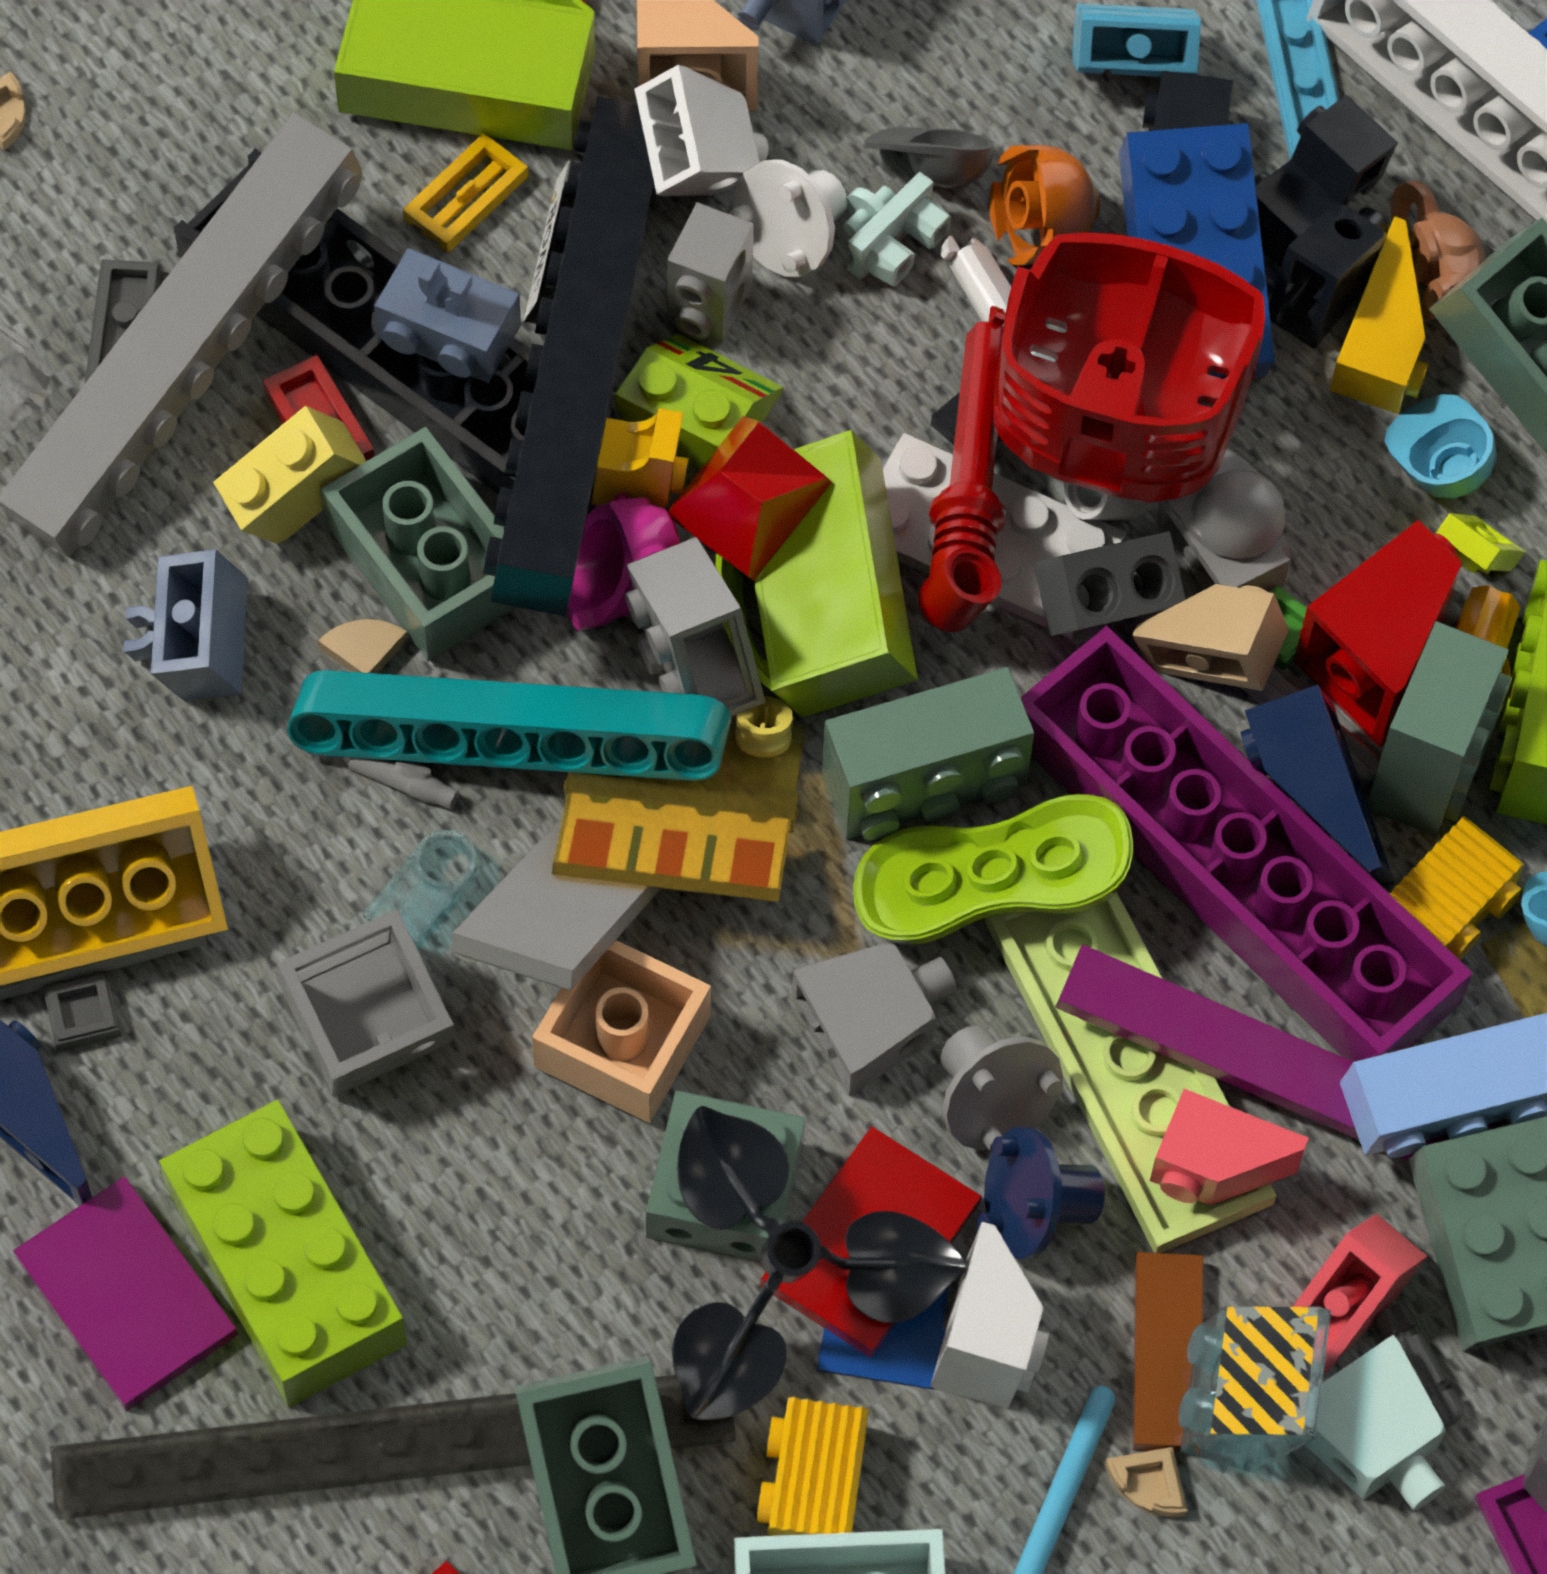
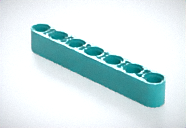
M323 670L307 675L302 682L288 722L287 733L290 740L298 748L316 755L696 781L708 779L719 770L730 729L731 715L722 702L713 697L697 694Z

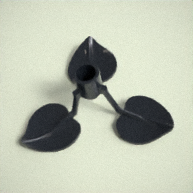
M700 1106L694 1111L680 1141L677 1159V1177L680 1194L690 1213L699 1222L712 1229H729L747 1214L755 1225L765 1230L768 1237L761 1249V1261L764 1269L770 1276L745 1317L731 1304L714 1302L694 1309L683 1319L677 1328L672 1345V1365L682 1393L686 1412L695 1420H718L739 1414L760 1402L776 1386L786 1363V1343L778 1331L766 1325L756 1323L781 1282L792 1283L803 1279L817 1265L818 1261L838 1270H850L846 1280V1292L851 1303L869 1319L881 1323L904 1322L916 1317L925 1311L965 1270L963 1258L944 1236L927 1224L899 1212L876 1211L865 1214L853 1221L845 1235V1246L849 1258L840 1257L830 1252L827 1247H821L816 1232L804 1223L791 1221L780 1225L775 1218L766 1217L758 1208L771 1205L777 1201L784 1192L788 1181L789 1163L782 1144L771 1132L757 1123L721 1113L707 1106Z

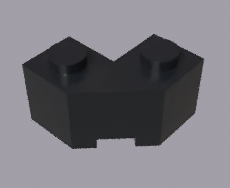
M1347 95L1327 109L1322 105L1313 109L1303 119L1297 129V133L1301 137L1291 160L1272 174L1262 171L1254 177L1262 250L1280 267L1282 266L1288 246L1334 203H1342L1348 206L1351 198L1360 192L1366 196L1382 178L1398 144L1390 134Z

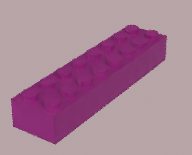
M1105 626L1020 697L1034 731L1031 756L1071 795L1087 794L1105 797L1118 805L1125 813L1132 830L1133 855L1342 1057L1355 1062L1413 1047L1462 1004L1473 973L1256 767L1253 768L1250 761L1108 626Z

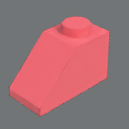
M1184 1089L1156 1154L1150 1182L1160 1185V1189L1166 1195L1180 1202L1196 1203L1198 1200L1212 1206L1297 1174L1309 1138Z
M1377 1213L1347 1232L1293 1305V1307H1319L1312 1362L1326 1374L1376 1320L1378 1313L1393 1303L1428 1257Z

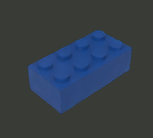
M1249 124L1127 133L1119 151L1127 236L1166 244L1215 262L1242 277L1261 292L1264 297L1265 324L1255 378H1265L1275 360ZM1216 372L1208 373V375L1215 376L1221 379L1228 377L1227 375L1219 374Z

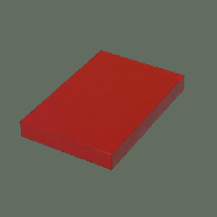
M871 1126L801 1223L808 1225L816 1232L821 1247H827L830 1252L845 1258H849L845 1246V1235L848 1227L856 1219L876 1211H893L911 1216L936 1230L952 1244L980 1205L982 1196ZM818 1261L817 1265L803 1279L792 1283L781 1282L779 1288L774 1293L775 1297L870 1358L873 1357L896 1324L881 1323L869 1319L854 1307L846 1292V1280L850 1270H838ZM767 1272L761 1278V1288L764 1287L770 1276Z

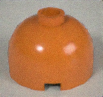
M1047 145L1010 146L1001 155L997 165H1007L1004 171L1003 181L991 183L989 207L990 219L997 241L1008 231L1016 255L1007 260L1012 265H1033L1041 251L1055 236L1091 232L1094 222L1100 213V196L1081 161L1059 147ZM1015 229H1039L1041 245H1031L1015 234Z

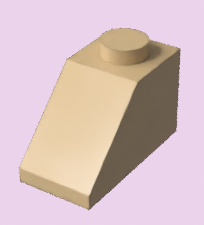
M1215 584L1138 624L1132 636L1143 660L1156 672L1263 691L1289 628L1274 593H1269L1262 588L1251 585L1239 588Z

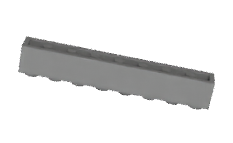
M293 112L1 492L0 505L11 520L68 558L79 546H86L94 539L101 528L102 516L117 497L125 496L133 488L140 474V466L152 450L160 448L168 442L176 429L177 418L191 399L196 400L207 391L213 380L216 366L228 351L236 350L245 341L251 328L252 319L265 302L271 303L280 295L286 285L288 272L302 254L307 255L316 248L323 236L324 225L338 207L346 206L356 195L363 172L351 147Z

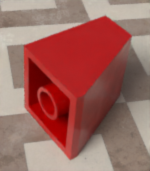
M1419 520L1307 606L1293 661L1316 685L1321 687L1324 693L1379 748L1386 742L1392 721L1435 622L1443 624L1462 565L1453 545L1441 534H1433Z

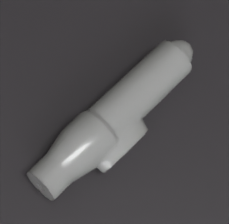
M342 757L350 770L405 792L409 797L420 801L439 804L452 810L459 798V790L441 782L431 775V770L419 762Z

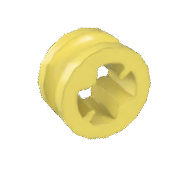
M764 696L766 703L736 714L735 742L740 750L748 755L758 758H771L784 753L791 744L793 713L790 707L780 699Z

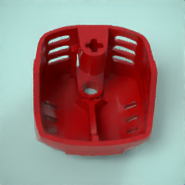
M1083 232L1055 236L1041 251L1031 270L1022 267L1017 268L1009 293L993 402V420L999 437L1013 453L1033 470L1043 472L1060 481L1118 498L1152 503L1179 499L1198 492L1210 482L1219 470L1240 417L1250 382L1255 379L1265 324L1263 295L1242 277L1221 265L1166 244L1110 233ZM1051 324L1064 328L1066 332L1063 333L1049 329L1046 325ZM1034 351V352H1037V353H1040V354H1043V355L1052 357V358H1054L1056 361L1053 362V361H1050V360H1047V359H1044V358H1041V357L1032 355L1031 352ZM1216 372L1219 374L1227 375L1228 377L1221 379L1215 376L1208 375V373ZM1207 402L1214 405L1212 407H1209L1198 403Z

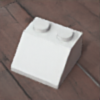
M982 1222L965 1262V1270L961 1274L930 1386L938 1390L1008 1409L1017 1390L1028 1393L1034 1373L1039 1371L1049 1333L1037 1330L1043 1306L995 1225Z

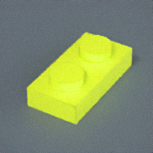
M1449 513L1436 532L1444 536L1453 545L1458 559L1462 562L1461 566L1474 574L1477 570L1489 574L1490 571L1510 572L1526 552L1479 517L1473 515Z

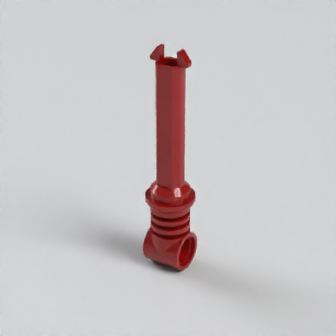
M993 305L990 307L989 321L977 322L966 334L950 486L942 490L940 495L932 500L929 507L930 522L935 526L934 545L932 548L933 557L931 559L930 575L921 585L918 592V604L923 616L938 629L953 633L966 629L999 595L1002 586L1001 573L994 561L997 543L996 536L997 533L1003 530L1007 522V512L999 497L992 491L998 433L993 420V402L1003 332L1002 325L1004 324L1006 313L1003 309Z

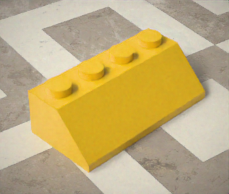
M193 786L0 832V986L228 930Z

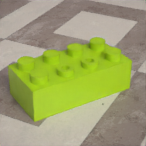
M353 0L334 69L338 112L475 135H482L484 133L488 137L573 150L596 53L595 11L581 0Z
M852 429L793 449L823 473L832 483L755 579L756 599L761 617L767 661H764L748 627L743 599V573L716 553L715 567L741 607L760 682L802 717L918 680L882 462ZM727 621L723 622L728 637L733 645Z

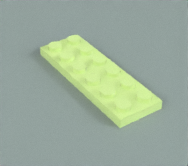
M1117 892L1102 904L1078 913L1056 914L1019 911L985 918V924L1048 1047L1059 1058L1063 1076L1154 1253H1163L1274 1205L1277 1195L1271 1184L1211 1206L1198 1200L1196 1203L1180 1202L1166 1195L1160 1189V1185L1150 1182L1156 1154L1184 1089L1229 1106L1215 1077L1055 1008L1082 944L1162 978Z

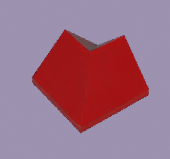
M743 416L667 512L675 523L694 537H697L699 541L754 581L832 482L761 422Z

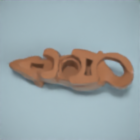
M1409 180L1397 186L1393 191L1390 209L1391 220L1393 221L1394 216L1406 220L1417 285L1425 284L1427 286L1421 302L1423 315L1426 320H1435L1436 317L1429 308L1485 260V251L1481 238L1472 227L1457 216L1441 212L1432 191L1423 182ZM1414 203L1417 206L1418 222L1413 224L1411 235L1408 214L1411 204Z

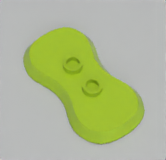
M1087 794L1057 797L1043 802L1013 818L986 826L971 828L936 825L910 827L884 837L872 845L862 856L857 866L853 883L855 909L861 923L868 931L890 942L906 945L932 942L975 921L1004 913L1031 911L1069 914L1086 911L1111 898L1124 881L1131 866L1133 856L1132 830L1125 813L1118 805L1105 797Z

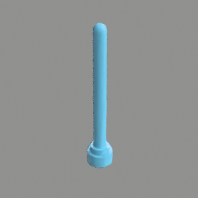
M1098 1386L1090 1392L1013 1574L1044 1573L1115 1405V1395L1110 1388Z

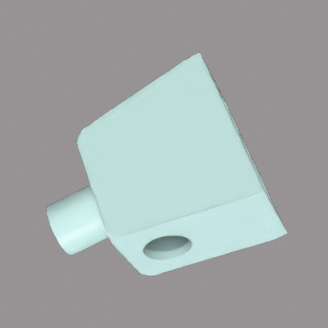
M1394 1335L1308 1392L1303 1435L1295 1436L1363 1500L1391 1481L1412 1510L1416 1511L1436 1498L1446 1487L1425 1460L1426 1456L1438 1449L1446 1432L1444 1424L1402 1346Z

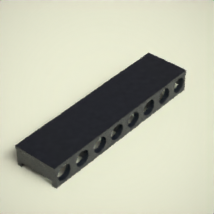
M256 148L247 156L248 165L188 224L181 220L174 227L178 250L176 255L179 258L183 257L262 154ZM337 208L324 225L323 236L316 248L311 253L300 256L288 272L286 285L280 295L271 303L265 302L256 315L311 356L317 355L322 364L412 431L417 432L426 426L451 460L498 495L501 487L513 489L515 478L504 476L511 438L524 440L526 431L525 429L514 427L521 391L534 393L536 382L525 380L530 349L514 338L506 352L510 359L506 356L503 357L490 382L487 383L472 376L466 378L455 376L434 360L417 353L403 354L389 347L383 339L378 338L374 305L403 256ZM357 243L360 244L363 248H365V250L370 254L371 257L364 253L362 249L357 245ZM608 407L606 418L621 420V415Z

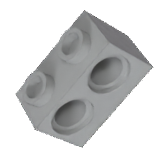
M698 202L667 260L668 322L673 323L682 334L690 338L703 340L708 336L724 342L752 286L754 223Z

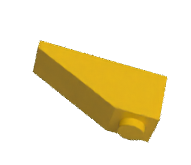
M1394 216L1336 361L1329 391L1399 415L1406 395L1418 398L1429 363L1419 360L1425 341V331L1406 220Z

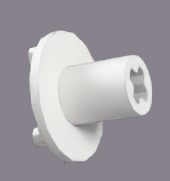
M764 160L742 174L734 189L733 207L729 214L754 223L753 257L768 270L781 276L799 277L824 264L833 248L834 221L841 218L845 213L847 197L841 182L827 171L816 170L807 174L801 167L784 160Z

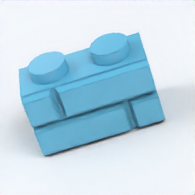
M1076 3L1072 63L1077 73L1103 74L1105 69H1109L1111 74L1161 77L1162 70L1197 75L1201 18L1194 9Z

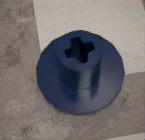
M1013 1127L1004 1135L995 1137L992 1145L993 1151L990 1155L985 1176L984 1203L986 1213L979 1215L977 1220L978 1229L982 1222L995 1225L1014 1258L1033 1259L1046 1249L1056 1231L1057 1223L1092 1224L1098 1220L1105 1202V1187L1103 1178L1096 1167L1093 1165L1059 1164L1057 1155L1048 1137L1035 1127Z

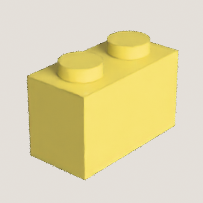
M305 405L213 483L241 531L278 544L292 536L323 510L321 488L365 463L366 459L344 422Z

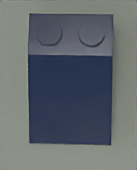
M1315 685L1245 710L1250 728L1241 731L1240 734L1252 767H1257L1265 776L1269 775L1287 795L1382 886L1395 883L1334 704L1321 687Z

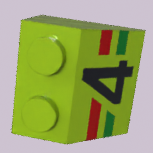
M678 333L646 348L615 394L616 412L621 415V421L628 422L648 420L657 413L658 408L683 412L677 456L688 458V466L700 471L743 416L762 423L784 391V387Z

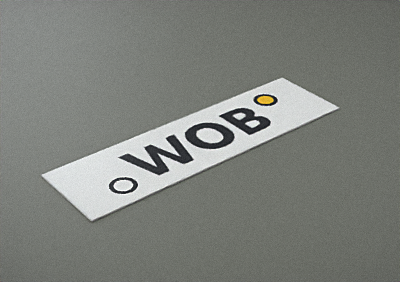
M569 160L556 180L524 321L537 302Z

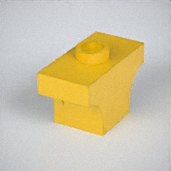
M658 408L657 413L652 418L640 422L606 418L596 467L592 504L600 506L614 501L613 499L617 494L626 493L629 499L647 497L650 499L651 504L664 508L666 511L668 510L670 494L681 495L683 492L688 458L677 456L683 412Z

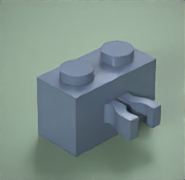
M410 248L406 250L374 305L378 338L383 339L389 347L403 354L417 353L434 360L455 376L463 378L472 376L487 383L490 382L521 327L519 293Z
M216 549L158 557L155 610L146 606L126 607V620L136 628L153 626L154 630L147 631L138 640H124L123 652L134 661L152 658L151 675L181 699L199 700L240 695L242 693L248 577Z

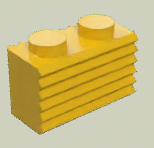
M1463 816L1389 894L1455 957L1461 960L1473 948L1482 934L1476 927L1489 913L1500 919L1521 895L1523 889L1517 885L1524 863L1467 817Z
M791 1397L787 1401L785 1418L772 1417L766 1457L779 1459L776 1482L762 1481L757 1513V1522L769 1524L768 1536L852 1533L869 1409L863 1406L855 1408L849 1404L842 1406L837 1403L828 1404L824 1401L814 1402L810 1399L801 1400Z

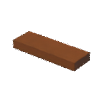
M1137 1252L1135 1257L1132 1450L1152 1451L1173 1447L1174 1452L1200 1453L1202 1448L1203 1255Z

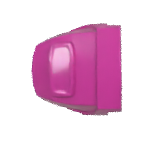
M619 493L614 497V501L595 507L586 517L567 609V616L577 631L605 626L616 618L630 615L624 593L633 590L627 564L682 543L675 523L669 513L664 508L651 504L650 499L647 497L629 499L626 493Z

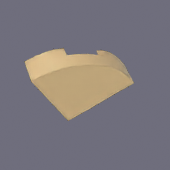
M11 72L0 78V147L4 151L20 135L26 117V106L24 109L22 89L18 80Z
M362 619L350 621L331 629L318 640L320 651L350 672L377 674L408 641L407 631L395 624L381 620Z
M1173 1447L1106 1459L1105 1466L1113 1485L1132 1505L1156 1516L1168 1518L1186 1517L1187 1507Z

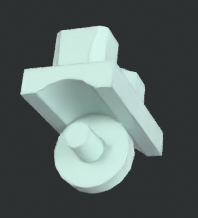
M919 172L896 195L887 186H882L875 194L859 187L847 196V209L852 217L844 223L843 228L852 237L848 241V247L854 260L847 266V271L859 280L870 272L875 277L895 287L909 274L914 265L915 254L900 243L907 234H910L928 249L935 248L948 235L951 216L932 199L933 181Z

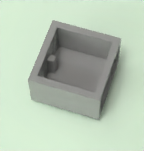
M692 538L627 564L633 590L624 593L626 604L637 628L644 627L646 637L638 640V647L649 673L655 675L661 672L662 676H659V682L662 691L666 693L697 694L713 697L726 706L731 716L766 703L741 607L698 538ZM727 621L733 645L723 629V622Z
M398 909L277 963L278 984L333 1097L452 1043L454 1024Z

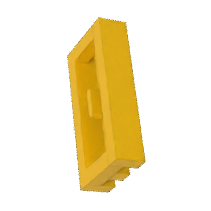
M483 133L402 209L403 220L411 226L416 225L421 229V234L429 240L433 238L439 243V247L449 253L529 177L528 166ZM486 156L494 160L474 180H469L456 193V197L436 216L431 218L426 214ZM504 169L507 170V172H506L503 176H501L484 194H482V195H481L464 213H462L447 229L444 228V226H445L447 223H449L467 204H469V203H470L486 186H488Z

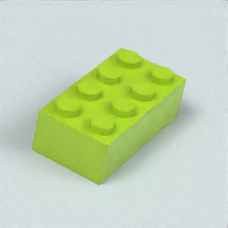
M1540 559L1533 587L1529 589L1521 625L1525 626L1522 642L1518 644L1511 672L1514 684L1511 697L1507 699L1502 717L1500 734L1503 735L1500 752L1496 754L1488 790L1500 792L1496 813L1547 825V560Z
M278 1099L159 1160L166 1189L288 1408L408 1345L401 1313Z

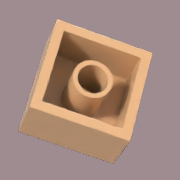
M615 940L572 990L560 988L532 1037L534 1067L650 1124L711 1017V985Z

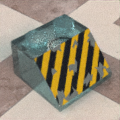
M1227 1307L1198 1325L1193 1331L1188 1344L1187 1359L1192 1364L1189 1389L1181 1401L1178 1414L1179 1425L1184 1427L1181 1452L1249 1473H1255L1314 1440L1331 1310L1321 1307Z

